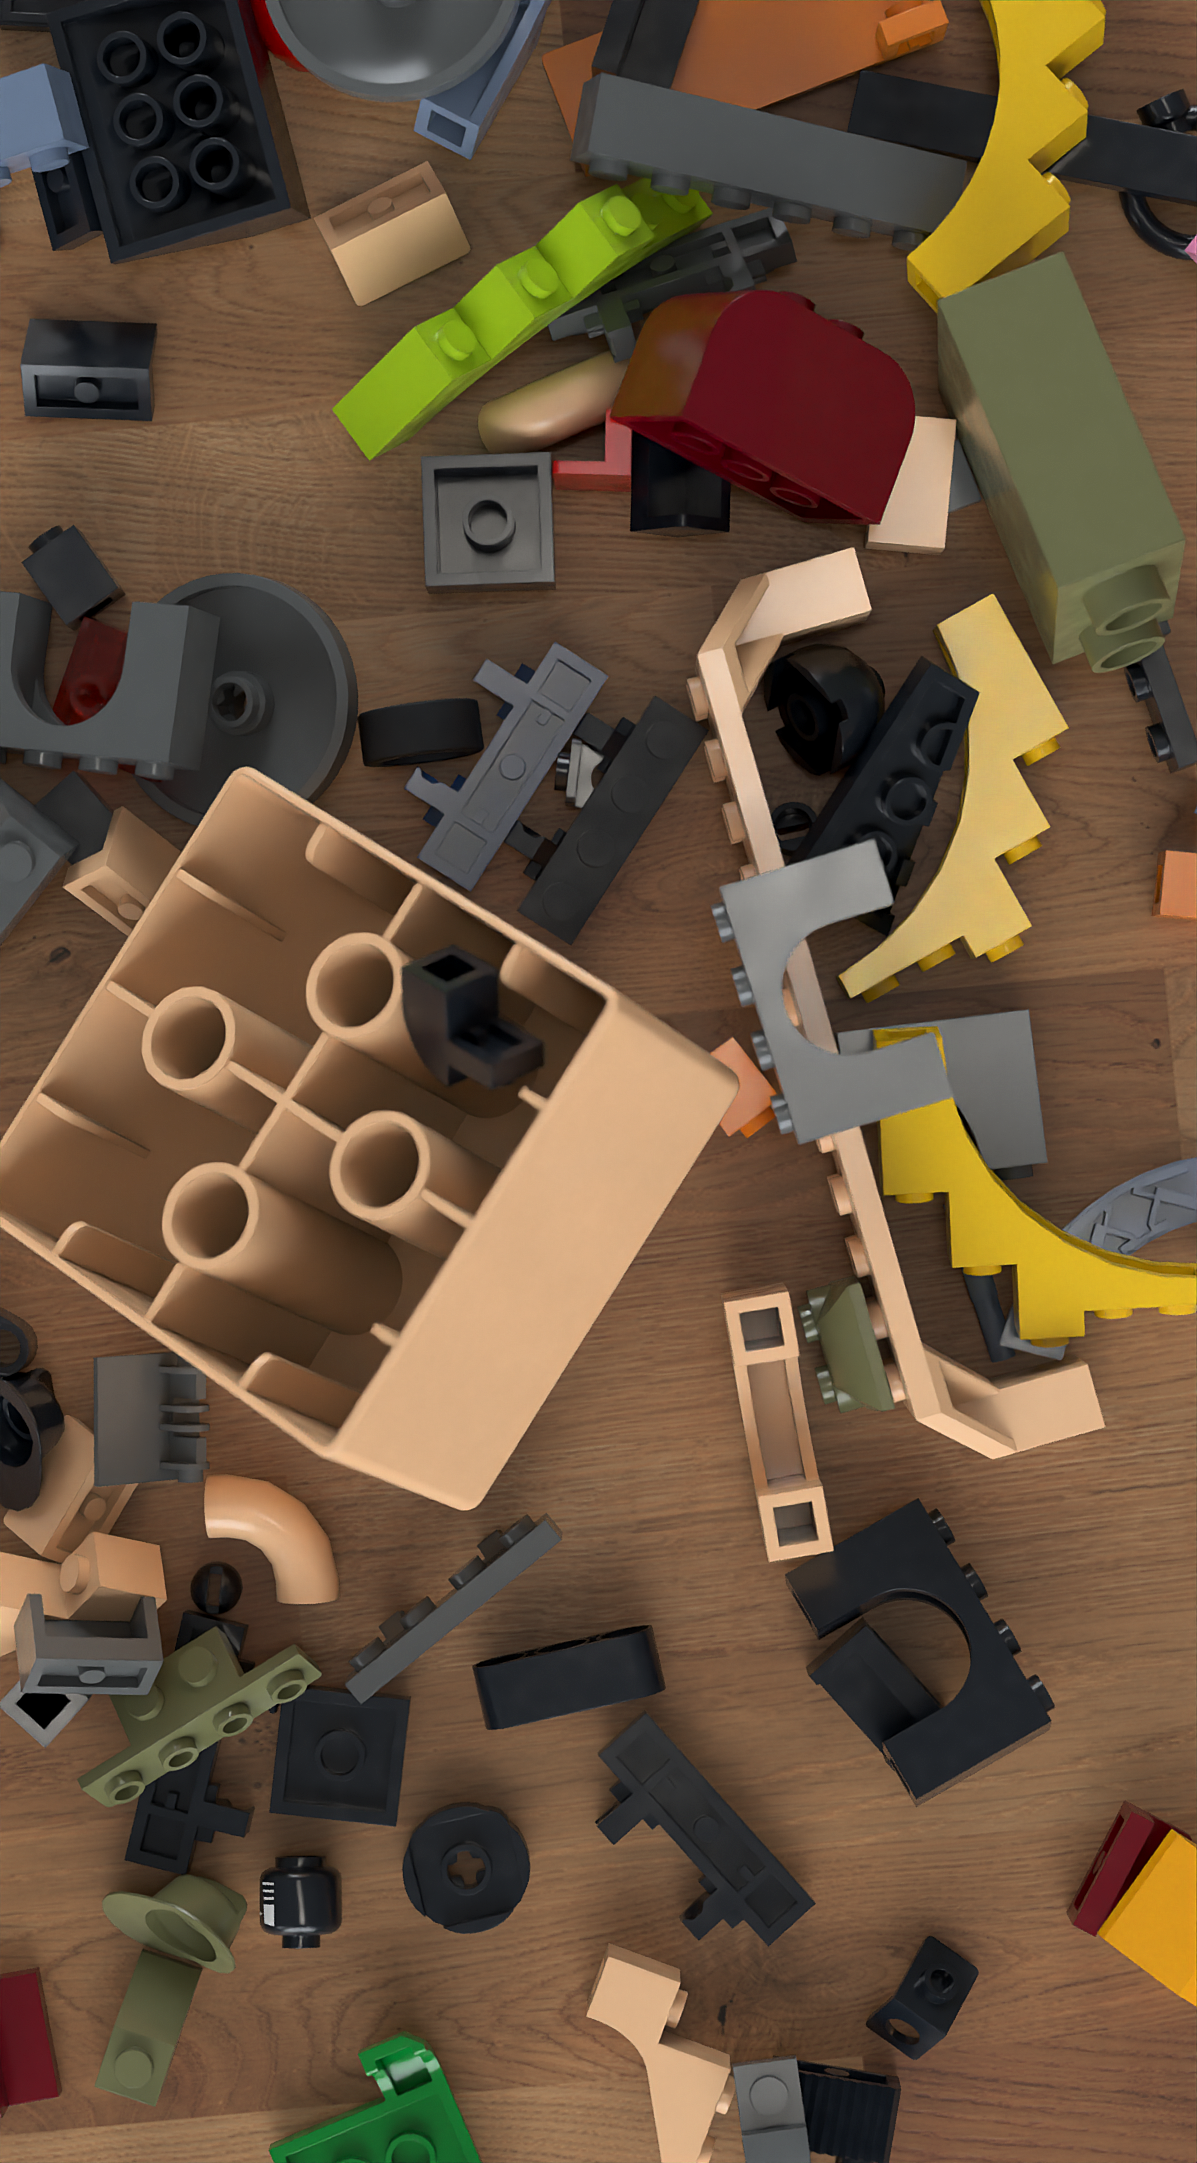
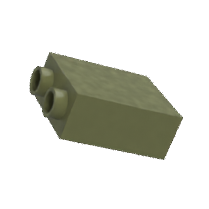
M1059 252L937 300L939 394L949 418L956 420V435L1052 664L1085 652L1092 671L1103 673L1128 666L1149 656L1165 643L1159 623L1173 618L1186 538L1064 252Z

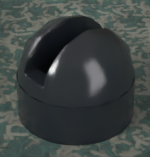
M787 802L778 806L771 814L781 853L785 856L792 857L805 836L782 841L778 835L795 833L807 828L810 829L817 818L816 813L806 804Z
M217 1561L202 1566L194 1575L190 1586L191 1597L195 1605L200 1610L214 1615L223 1614L231 1610L239 1601L243 1590L242 1579L238 1571L227 1563ZM211 1574L222 1575L219 1588V1605L208 1603Z

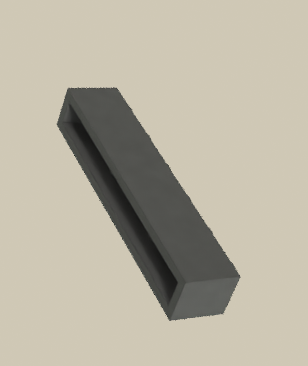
M600 73L583 83L570 161L589 165L588 173L597 178L611 181H626L628 174L650 179V188L665 194L684 196L688 195L689 189L712 194L711 203L724 208L748 210L750 203L773 208L772 217L788 223L809 224L811 218L833 222L832 231L843 236L869 238L871 232L892 236V246L907 251H914L923 243L955 207L962 194L967 161L605 73Z

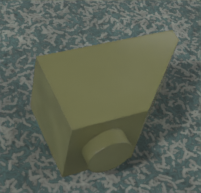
M142 1949L113 2027L94 2087L154 2107L156 2106L164 2088L203 1968Z

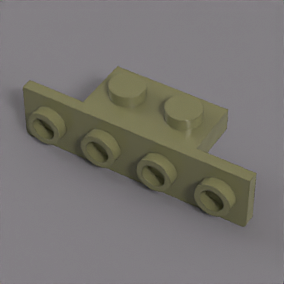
M216 1626L164 1658V1662L148 1695L108 1694L131 1745L79 1777L77 1780L81 1790L106 1807L134 1800L144 1791L146 1785L169 1771L185 1768L197 1759L199 1752L223 1737H231L243 1732L252 1724L253 1719L278 1703H286L299 1697L306 1690L307 1685L322 1676L318 1664L298 1646L292 1644L244 1674L226 1634Z

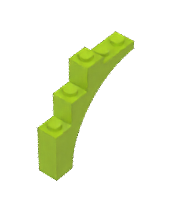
M642 178L622 189L618 184H615L579 202L535 246L497 264L453 308L413 327L332 408L333 412L369 461L408 441L476 380L555 319L629 268L699 228L713 215L710 208L699 195V191L689 189L688 195L684 196L665 194L652 190L650 188L651 180Z

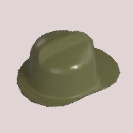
M184 1874L176 1877L153 1897L117 1891L109 1893L102 1900L103 1912L110 1922L125 1935L137 1942L164 1953L195 1961L218 1973L229 1974L236 1968L235 1958L229 1949L239 1931L240 1923L247 1911L248 1904L243 1895L215 1880Z

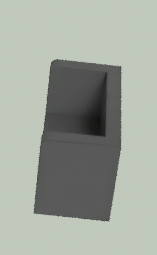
M27 1594L14 1624L21 1693L148 1695L164 1662L155 1597H141L130 1622L45 1620L42 1595Z

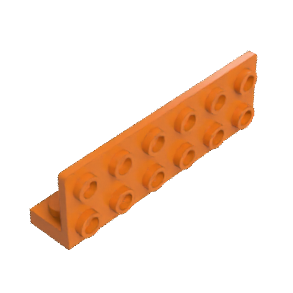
M700 0L671 90L760 111L857 74L861 70L870 69L943 41L949 21L941 0ZM602 32L552 50L542 56L544 70L572 143L583 83L592 78L591 66ZM580 163L585 177L591 176L588 173L589 165Z

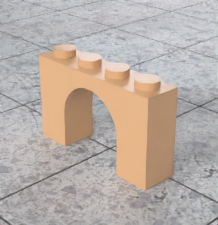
M782 1282L721 1293L768 1561L772 1562L834 1551L823 1486L817 1471L798 1364L800 1353L789 1291Z

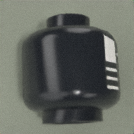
M326 1856L275 1857V1867L268 1868L260 1876V1926L263 1931L271 1935L282 1936V1948L303 1949L319 1948L320 1935L331 1934L339 1929L342 1924V1876L336 1868L326 1866Z

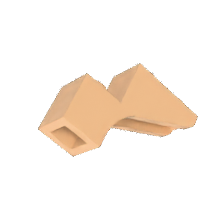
M93 1531L72 1554L67 1556L62 1564L0 1552V1657L16 1650L14 1624L27 1594L42 1595L45 1620L130 1622L141 1597H155L158 1609L167 1600L160 1545Z
M608 1943L587 2000L586 2017L616 2029L629 2039L642 2056L648 2074L661 2163H709L716 2140L715 2137L707 2135L715 2111L724 2115L727 2113L736 2089L734 2076L729 2075L731 2071L730 2056L724 2052L663 2030L665 2025L676 2028L686 2003L688 1992L679 1989L681 1983L680 1969Z

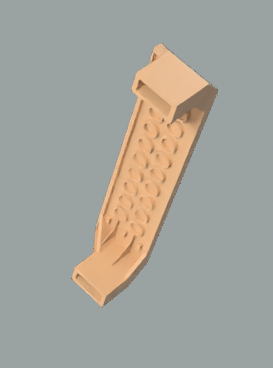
M854 547L741 579L697 654L694 668L695 677L686 679V689L695 720L697 722L708 719L713 740L704 742L705 746H703L713 783L725 780L731 802L722 804L723 807L721 808L730 843L732 845L743 841L749 862L748 865L741 866L738 869L741 880L785 867L742 714L779 647L858 625L867 620L872 608ZM804 938L794 949L784 971L783 984L785 989L782 990L784 1005L792 1024L796 1026L797 1031L806 1040L827 1052L839 1054L807 941ZM860 1126L816 1139L819 1152H822V1154L832 1152L837 1174L826 1176L836 1212L840 1216L849 1214L855 1235L845 1237L844 1241L854 1275L856 1274L858 1278L867 1276L873 1296L865 1298L876 1340L885 1338L890 1358L883 1359L882 1362L894 1403L903 1400L904 1405L916 1421L991 1459L1106 1427L1088 1364L1076 1355L988 1379L921 1342Z

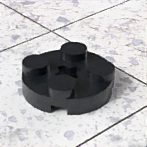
M475 1802L449 1804L429 1814L413 1830L403 1859L404 1886L413 1906L424 1917L427 1915L433 1922L443 1925L444 1929L461 1934L483 1932L504 1922L522 1900L530 1878V1854L523 1834L501 1809ZM469 1851L472 1858H481L484 1862L485 1868H481L476 1872V1882L472 1884H465L462 1875L456 1874L451 1876L449 1872V1865L457 1862L459 1852Z

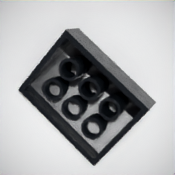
M86 0L46 13L59 67L70 73L89 148L81 151L112 264L116 265L253 237L311 219L269 54L258 31L251 9V0Z

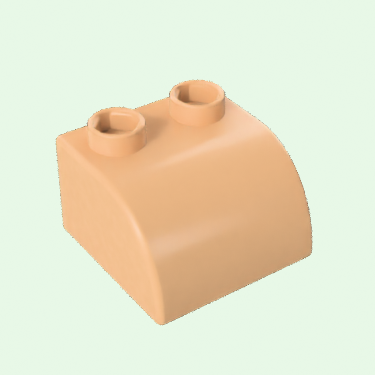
M240 767L227 779L1 1139L0 1227L318 1455L458 1510H470L476 1508L482 1502L738 1093L740 1087L736 1073L730 1067L612 987L256 769ZM454 944L497 968L499 1017L544 1042V1066L517 1078L510 1085L493 1090L470 1077L450 1087L441 1083L425 1066L410 1039L403 1014L401 967Z

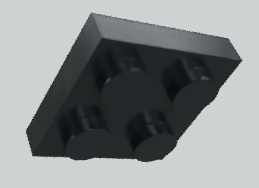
M307 1685L306 1690L299 1697L292 1701L281 1703L269 1813L396 1827L411 1696L376 1692L360 1704L349 1689Z

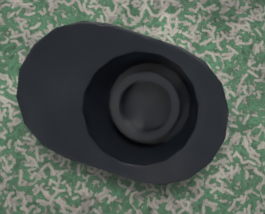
M36 1368L28 1372H17L9 1377L0 1376V1504L5 1508L15 1511L31 1507L38 1498L42 1481V1459L58 1443L65 1430L64 1416L55 1398L51 1374L44 1368Z

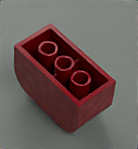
M748 290L683 294L672 297L660 304L643 325L609 417L804 523L880 525L913 435L915 400L910 382L902 368L889 355L863 341L864 332L860 328L841 320L825 319L814 312L816 306L814 302L797 293L789 291Z

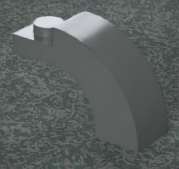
M796 2055L732 2063L745 2163H811Z

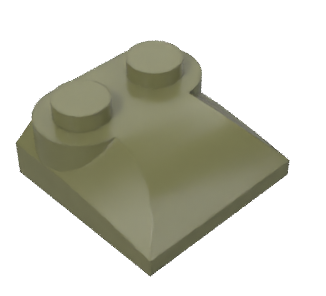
M852 1275L831 1281L828 1285L807 1290L806 1294L809 1303L797 1306L807 1343L819 1340L826 1365L814 1368L824 1404L837 1402L840 1414L863 1407L882 1412L894 1409V1401L860 1282Z

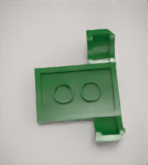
M406 2031L358 2051V2056L366 2075L374 2077L383 2093V2097L273 2142L269 2147V2153L274 2163H483L433 2048L427 2040Z

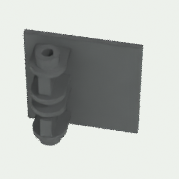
M176 1352L93 1357L94 1486L102 1487L177 1479L181 1483L203 1482V1470L210 1469V1462L207 1461L206 1437L199 1436V1432L210 1430L209 1423L199 1422V1412L210 1411L209 1404L199 1403V1399H206V1374Z

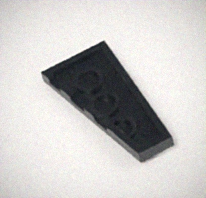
M921 656L876 725L865 746L854 759L786 866L874 839L893 901H895L900 886L906 887L916 863L911 859L913 850L923 825L930 826L938 802L933 799L943 771H949L952 768L980 692ZM891 905L853 918L888 937L895 915L890 912L893 906Z

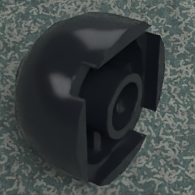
M816 643L799 648L770 663L764 676V700L767 711L778 707L780 717L785 725L775 731L781 744L796 763L814 775L820 776L828 771H831L830 774L851 765L885 713V686L879 673L871 666H868L859 656L842 646Z

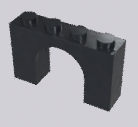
M919 1498L833 1547L834 1551L821 1553L785 1574L786 1585L818 1640L882 1604L899 1600L919 1601L936 1607L949 1616L961 1630L969 1649L970 1670L959 1693L942 1709L883 1742V1752L916 1807L1049 1731L1052 1721L1047 1712L1055 1708L1047 1689L1039 1677L1034 1674L1026 1679L1014 1659V1656L1022 1651L1003 1618L993 1623L980 1602L988 1597V1593L972 1565L968 1563L960 1568L948 1546L955 1542V1538L944 1517L937 1508L927 1513Z

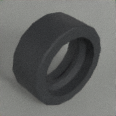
M452 698L405 703L366 711L357 717L364 766L393 767L430 763L480 753L484 749L479 705L475 699Z

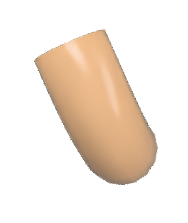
M610 350L490 400L482 406L478 416V429L481 440L491 454L533 453L606 422V409H612L631 358L615 363Z
M228 1474L207 1475L204 1512L208 1538L246 1540L261 1549L272 1564L276 1581L277 1602L285 1604H317L340 1598L339 1577L329 1537L304 1503L269 1481Z

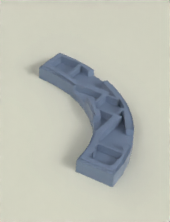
M1197 1157L1158 1167L1118 1185L1085 1207L1061 1230L1104 1250L1130 1256L1148 1242L1172 1230L1197 1222ZM1012 1303L1007 1313L998 1345L1062 1360L1066 1345L1045 1348L1031 1345L1030 1339L1020 1340L1014 1325V1307Z

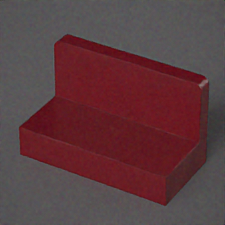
M1124 1800L1066 1912L1072 1925L1096 1937L1101 1926L1169 1831L1173 1829L1192 1841L1190 1835Z
M39 1967L0 1974V2118H3L9 2106L57 2098L62 2093Z

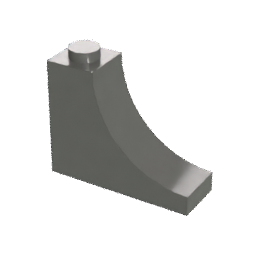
M1029 1009L834 1033L838 1053L840 1055H853L873 1050L872 1030L937 1026L942 1036L947 1075L957 1111L986 1164L991 1169H994V1173L1001 1180L1032 1177L1034 1176L1033 1164L1048 1163Z

